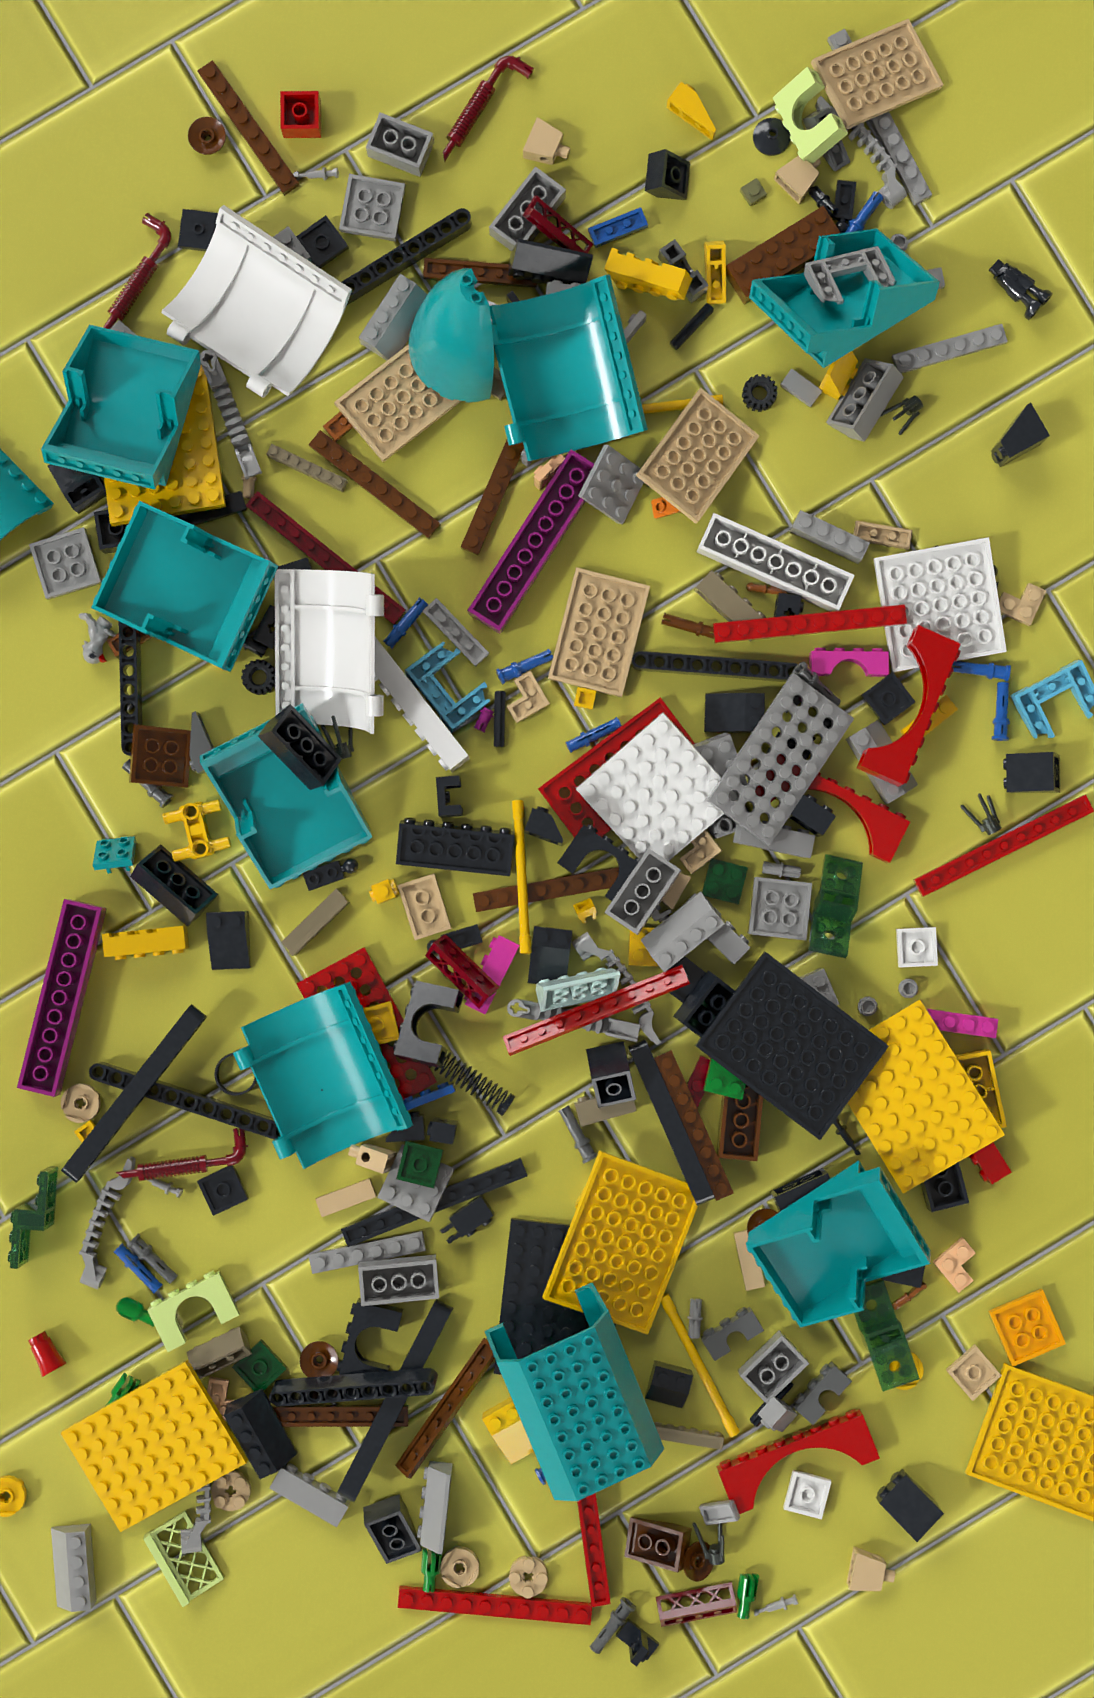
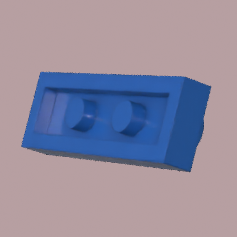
M640 207L588 228V232L594 247L597 248L648 227V223Z
M447 1081L437 1085L438 1089L434 1091L426 1089L419 1092L420 1096L416 1098L412 1096L404 1098L403 1103L406 1110L408 1111L455 1092L454 1083L449 1084Z

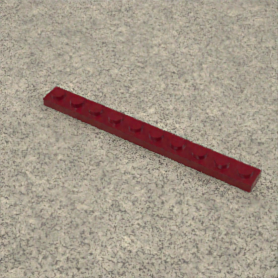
M257 491L245 505L324 570L358 572L260 492ZM375 585V595H384L383 617L395 625L406 612V609Z

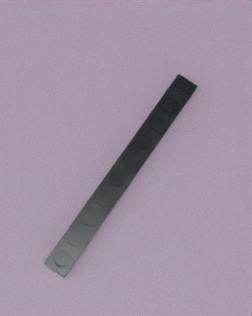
M521 1157L447 1186L435 1213L527 1177L528 1174ZM393 1207L341 1228L347 1247H350L421 1218L398 1207Z

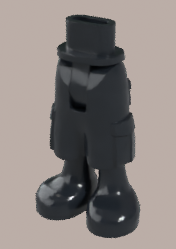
M999 259L989 269V272L994 275L993 279H996L997 283L1015 302L1021 300L1026 306L1024 316L1028 321L1053 295L1049 290H1042L1034 285L1035 280L1027 274L1022 273L1018 268L1008 263L1004 264ZM1030 292L1036 298V300L1030 297L1027 293Z

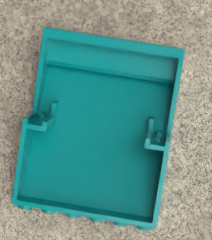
M878 229L819 236L814 261L878 246L896 281L894 286L884 287L877 280L869 281L864 272L859 271L833 278L844 300L843 304H837L834 301L822 302L810 287L804 273L752 280L749 298L822 368H825L933 302L936 298L940 281Z
M89 324L62 371L68 402L41 448L44 463L154 490L157 485L166 486L201 366L199 350Z
M139 501L134 508L131 520L126 526L123 538L118 544L117 551L109 564V569L101 582V587L93 600L91 608L231 672L278 569V565Z
M302 703L294 707L323 738L313 716H310L304 704ZM268 720L199 757L200 764L234 818L238 839L268 888L272 889L282 886L290 879L298 878L308 870L316 869L319 864L325 861L329 862L341 853L349 852L359 844L367 843L372 838V833L339 767H336L324 786L309 790L258 737L259 733L270 721Z
M860 1161L855 1162L748 1233V1241L746 1242L748 1252L752 1253L757 1266L761 1267L765 1278L771 1282L775 1293L780 1296L784 1307L788 1308L792 1319L797 1322L800 1328L863 1311L866 1282L929 1265L931 1257L930 1248L881 1167L865 1171Z

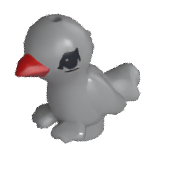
M80 613L79 618L86 621L90 638L89 643L84 641V645H82L85 661L90 664L107 662L102 648L109 635H116L115 632L110 630L113 625L102 616L95 620L91 614Z

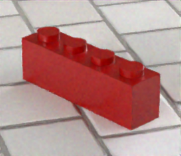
M993 1142L968 1156L973 1165H978L981 1170L978 1173L984 1182L988 1181L990 1184H994L1012 1173Z

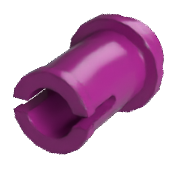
M484 707L483 710H480L481 714L474 728L480 729V731L485 733L491 717L494 718V712Z

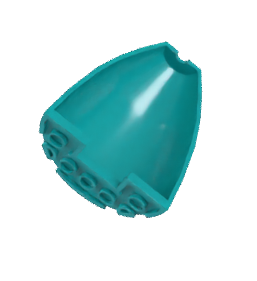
M463 268L445 276L429 291L414 318L409 335L408 349L416 374L428 388L431 387L444 398L469 403L490 399L494 373V343L489 303L484 293L476 291L474 287L478 281L472 268Z

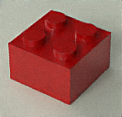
M280 91V129L283 138H321V98L319 91Z

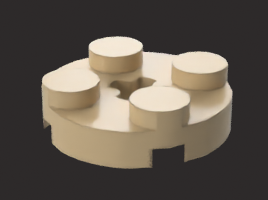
M88 1084L71 1086L63 1093L61 1098V1108L66 1114L65 1116L70 1121L76 1123H83L93 1119L101 1107L100 1093ZM83 1098L86 1105L79 1108V1104L76 1101Z
M233 1470L215 1480L211 1488L214 1505L226 1511L241 1509L251 1494L249 1480L243 1476V1473L237 1470ZM229 1486H233V1489L236 1490L233 1495H229L226 1492Z
M454 1546L448 1550L442 1557L440 1565L443 1580L454 1588L471 1585L479 1573V1559L476 1557V1554L469 1548ZM462 1563L465 1568L464 1571L461 1569L459 1572L456 1571L455 1564Z
M521 1556L516 1559L511 1565L509 1573L512 1589L527 1599L540 1594L548 1581L547 1568L543 1561L535 1556ZM524 1573H533L532 1580H525Z

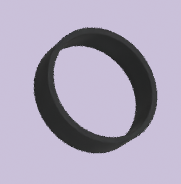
M230 1053L217 1063L214 1073L215 1081L218 1087L226 1094L242 1095L250 1091L255 1086L257 1080L254 1077L252 1085L243 1092H232L226 1089L220 1082L219 1068L227 1057L233 1055V1053Z

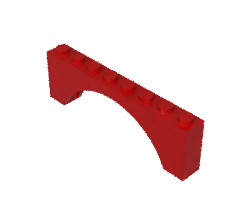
M920 625L913 629L907 643V648L912 652L919 665L923 681V696L919 712L911 727L899 739L885 746L864 750L856 767L857 769L898 787L908 782L911 775L909 773L911 765L914 766L918 755H916L918 748H921L925 741L924 733L929 730L932 724L931 716L939 707V702L937 701L946 690V679H949L954 670L952 667L953 662L958 659L961 650H959L961 643Z
M782 754L777 756V763L780 765L784 764L785 757ZM797 765L792 767V774L794 776L800 774V768ZM772 770L766 772V778L769 781L774 779V772ZM818 772L807 790L827 793L845 803L857 815L864 827L868 839L869 855L885 863H891L910 824V821L906 820L907 816L899 812L894 814L888 811V806L881 803L876 805L872 803V798L863 794L859 796L855 794L854 789L848 786L843 788L837 785L838 781L829 777L825 779ZM783 781L781 789L787 792L790 788L789 783ZM756 787L755 793L757 796L761 797L763 795V787Z
M860 1409L850 1410L845 1413L846 1415L839 1418L838 1416L832 1417L827 1420V1423L822 1425L814 1424L809 1430L804 1432H794L789 1438H779L773 1442L774 1444L769 1446L761 1445L755 1449L756 1451L751 1453H741L737 1456L738 1458L731 1461L726 1459L720 1462V1465L716 1466L728 1499L734 1500L739 1514L754 1508L756 1492L763 1477L773 1465L794 1452L809 1448L833 1449L852 1457L862 1466L880 1459Z

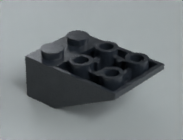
M51 464L47 466L68 503L78 514L106 497L105 484L100 476Z

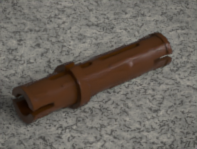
M664 612L663 618L670 621L662 620L661 625L695 633L698 637L702 635L714 639V634L710 633L713 632L712 626L704 625L701 621L697 623Z

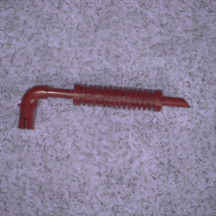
M504 56L494 65L495 69L488 80L480 82L446 138L449 142L442 152L444 162H446L455 146L461 147L491 99V96L496 91L493 85L499 75L504 73L506 68H509L529 79L534 71V67L520 60L521 57Z
M150 213L145 214L148 219L143 217L142 224L156 231L155 233L160 236L157 241L158 244L149 258L146 256L142 258L139 266H137V269L134 270L135 272L132 273L133 275L130 276L131 278L126 282L127 285H124L125 288H122V291L114 300L115 304H112V307L107 311L111 316L103 328L111 329L117 320L121 322L127 315L126 312H129L128 309H131V306L139 297V293L141 294V290L144 289L145 284L148 283L157 270L158 265L155 262L164 248L167 249L171 242V231L165 224L166 222L158 220Z
M238 1128L233 1129L235 1147H233V1153L226 1155V1157L207 1159L206 1155H200V1158L199 1156H196V1158L193 1156L192 1159L191 1157H188V1159L186 1157L184 1159L180 1158V1160L179 1158L176 1160H165V1162L161 1161V1163L160 1161H157V1163L153 1162V1164L152 1162H149V1164L142 1163L137 1164V1169L116 1173L123 1179L138 1177L139 1181H145L146 1179L169 1177V1175L170 1177H173V1175L175 1177L177 1174L181 1176V1174L200 1173V1171L204 1173L208 1172V1167L226 1164L227 1166H232L243 1160L246 1154V1147L248 1145H246L245 1130L240 1128L239 1130Z

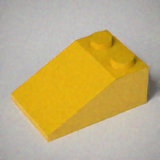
M853 351L831 363L819 386L823 393L836 400L841 395L845 396L849 385H847L849 378L854 379L858 368L855 367L858 360Z
M511 1397L483 1412L482 1420L510 1464L534 1452Z

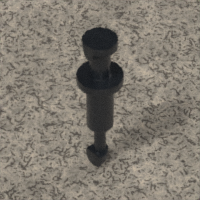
M837 1117L833 1122L837 1128L835 1133L840 1135L848 1146H851L855 1155H861L859 1149L857 1150L854 1146L853 1139L846 1131L847 1126H842L839 1122L840 1119Z

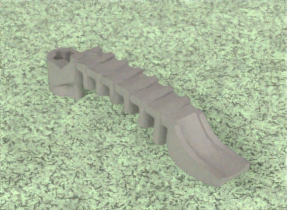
M822 96L817 99L816 110L829 108L832 114L838 116L835 108L830 106ZM863 123L851 128L853 131L849 134V139L852 141L858 135L860 139L857 141V146L860 148L865 143L867 147L864 149V153L868 155L872 151L874 154L870 158L871 163L873 164L879 160L880 163L876 166V170L880 172L883 169L885 173L882 174L884 186L877 192L883 196V203L889 209H893L907 196L906 190L895 178L897 164H894L891 156L886 154L885 148L879 145L878 139H874L871 131H867Z
M204 350L200 354L201 365L214 392L213 395L216 401H218L217 405L226 422L225 426L229 431L228 434L235 448L243 474L246 479L262 474L220 362L212 350ZM209 360H211V364H212V367H213L212 369H211L210 365L208 364V361H209Z
M588 932L571 942L583 961L593 955L598 956L601 961L606 959L608 961L606 963L608 969L617 965L618 968L615 970L620 971V974H624L625 977L619 980L621 985L627 982L631 985L635 984L633 976L626 971L627 968L624 964L620 963V959L615 957L613 950L610 949L608 951L598 948ZM647 1001L632 1008V1011L635 1015L647 1009V1012L643 1013L639 1018L640 1028L652 1042L658 1045L661 1042L652 1028L654 1012L650 1007V1002Z
M513 999L507 1006V1011L511 1016L532 1020H545L570 1010L561 1007L541 1012L538 1002L523 999ZM517 1002L519 1003V1007H522L523 1009L527 1010H519L517 1011V1013H515V1009L512 1008V1005H515ZM609 1017L582 1028L586 1029V1031H596L597 1034L605 1033L607 1036L637 1042L641 1025Z
M132 1156L130 1159L128 1158L122 1171L134 1170L136 1159ZM118 1176L106 1183V1186L101 1190V1196L97 1199L98 1203L93 1210V1216L89 1220V1228L85 1232L86 1237L82 1242L83 1247L79 1252L85 1263L80 1283L99 1290L103 1283L107 1268L98 1265V1253L93 1251L94 1248H98L100 1243L93 1240V1237L100 1238L102 1232L96 1230V1227L103 1228L105 1221L99 1218L100 1216L107 1218L109 1214L108 1211L103 1209L104 1206L112 1209L115 1202L108 1200L107 1197L110 1196L117 1201L122 1197V1194L112 1190V1188L115 1190L123 1189L130 1184L132 1178L123 1179L121 1176Z
M211 1483L197 1490V1492L205 1491V1494L196 1496L197 1503L205 1502V1505L196 1506V1514H200V1517L195 1518L192 1529L181 1530L182 1554L202 1552L201 1532L208 1523H211V1515H209V1512H211Z

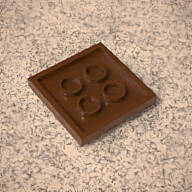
M134 725L129 783L188 788L191 730Z

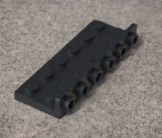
M404 818L399 823L396 865L510 876L515 832H512L510 828L493 830L491 826L474 828L472 824L455 826L453 822L436 824L434 820L417 822L415 818Z

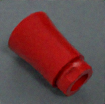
M45 1331L28 1340L41 1377L66 1364V1361L59 1354Z

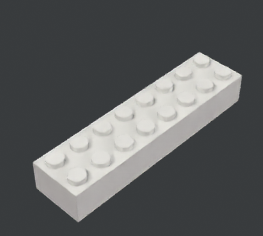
M713 513L697 549L699 554L780 588L787 593L802 596L801 599L830 612L839 611L854 578V575L715 513Z
M375 637V681L379 679L381 681L379 686L387 696L392 695L391 702L398 711L402 709L405 712L402 716L409 725L412 726L414 724L417 727L414 731L420 739L428 741L429 744L426 746L434 756L439 755L441 759L438 761L445 771L449 769L451 772H454L470 759L468 754Z

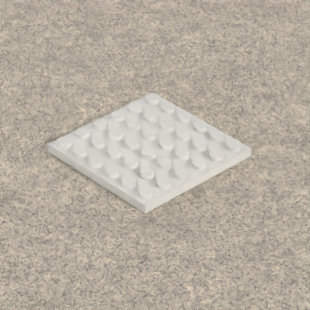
M989 537L873 558L881 607L905 605L906 625L884 627L892 672L919 668L915 657L907 648L912 631L918 625L961 643L959 647L961 653L956 661L1007 652Z
M664 712L576 788L639 859L642 858L649 848L669 861L724 814L706 801L722 777ZM732 790L729 793V798L731 801H736L738 795Z

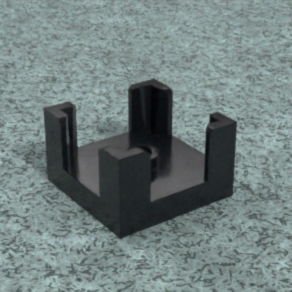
M459 776L436 777L438 816L440 818L463 816L461 805H447V803H450V792L446 791V789L461 788V778Z

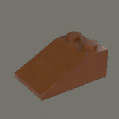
M630 1517L624 1557L678 1573L684 1570L683 1559L690 1546L692 1528L674 1523Z

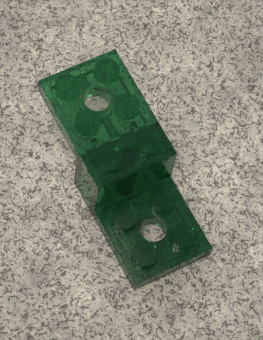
M825 854L820 890L813 906L808 945L809 951L846 959L851 922L858 910L863 862ZM837 873L844 874L846 879L839 878ZM831 933L834 939H828L825 934Z
M50 1166L38 1174L37 1186H39V1193L36 1194L35 1204L24 1203L15 1208L11 1213L10 1221L13 1223V1229L9 1235L11 1251L8 1253V1262H10V1268L18 1269L29 1261L31 1230L44 1231L54 1225L58 1166Z
M884 1280L865 1285L864 1310L853 1314L864 1346L869 1352L881 1390L884 1392L919 1380L920 1378L902 1325L896 1318ZM869 1300L876 1301V1307L872 1310L866 1308V1303ZM892 1361L899 1362V1368L895 1371L889 1369Z

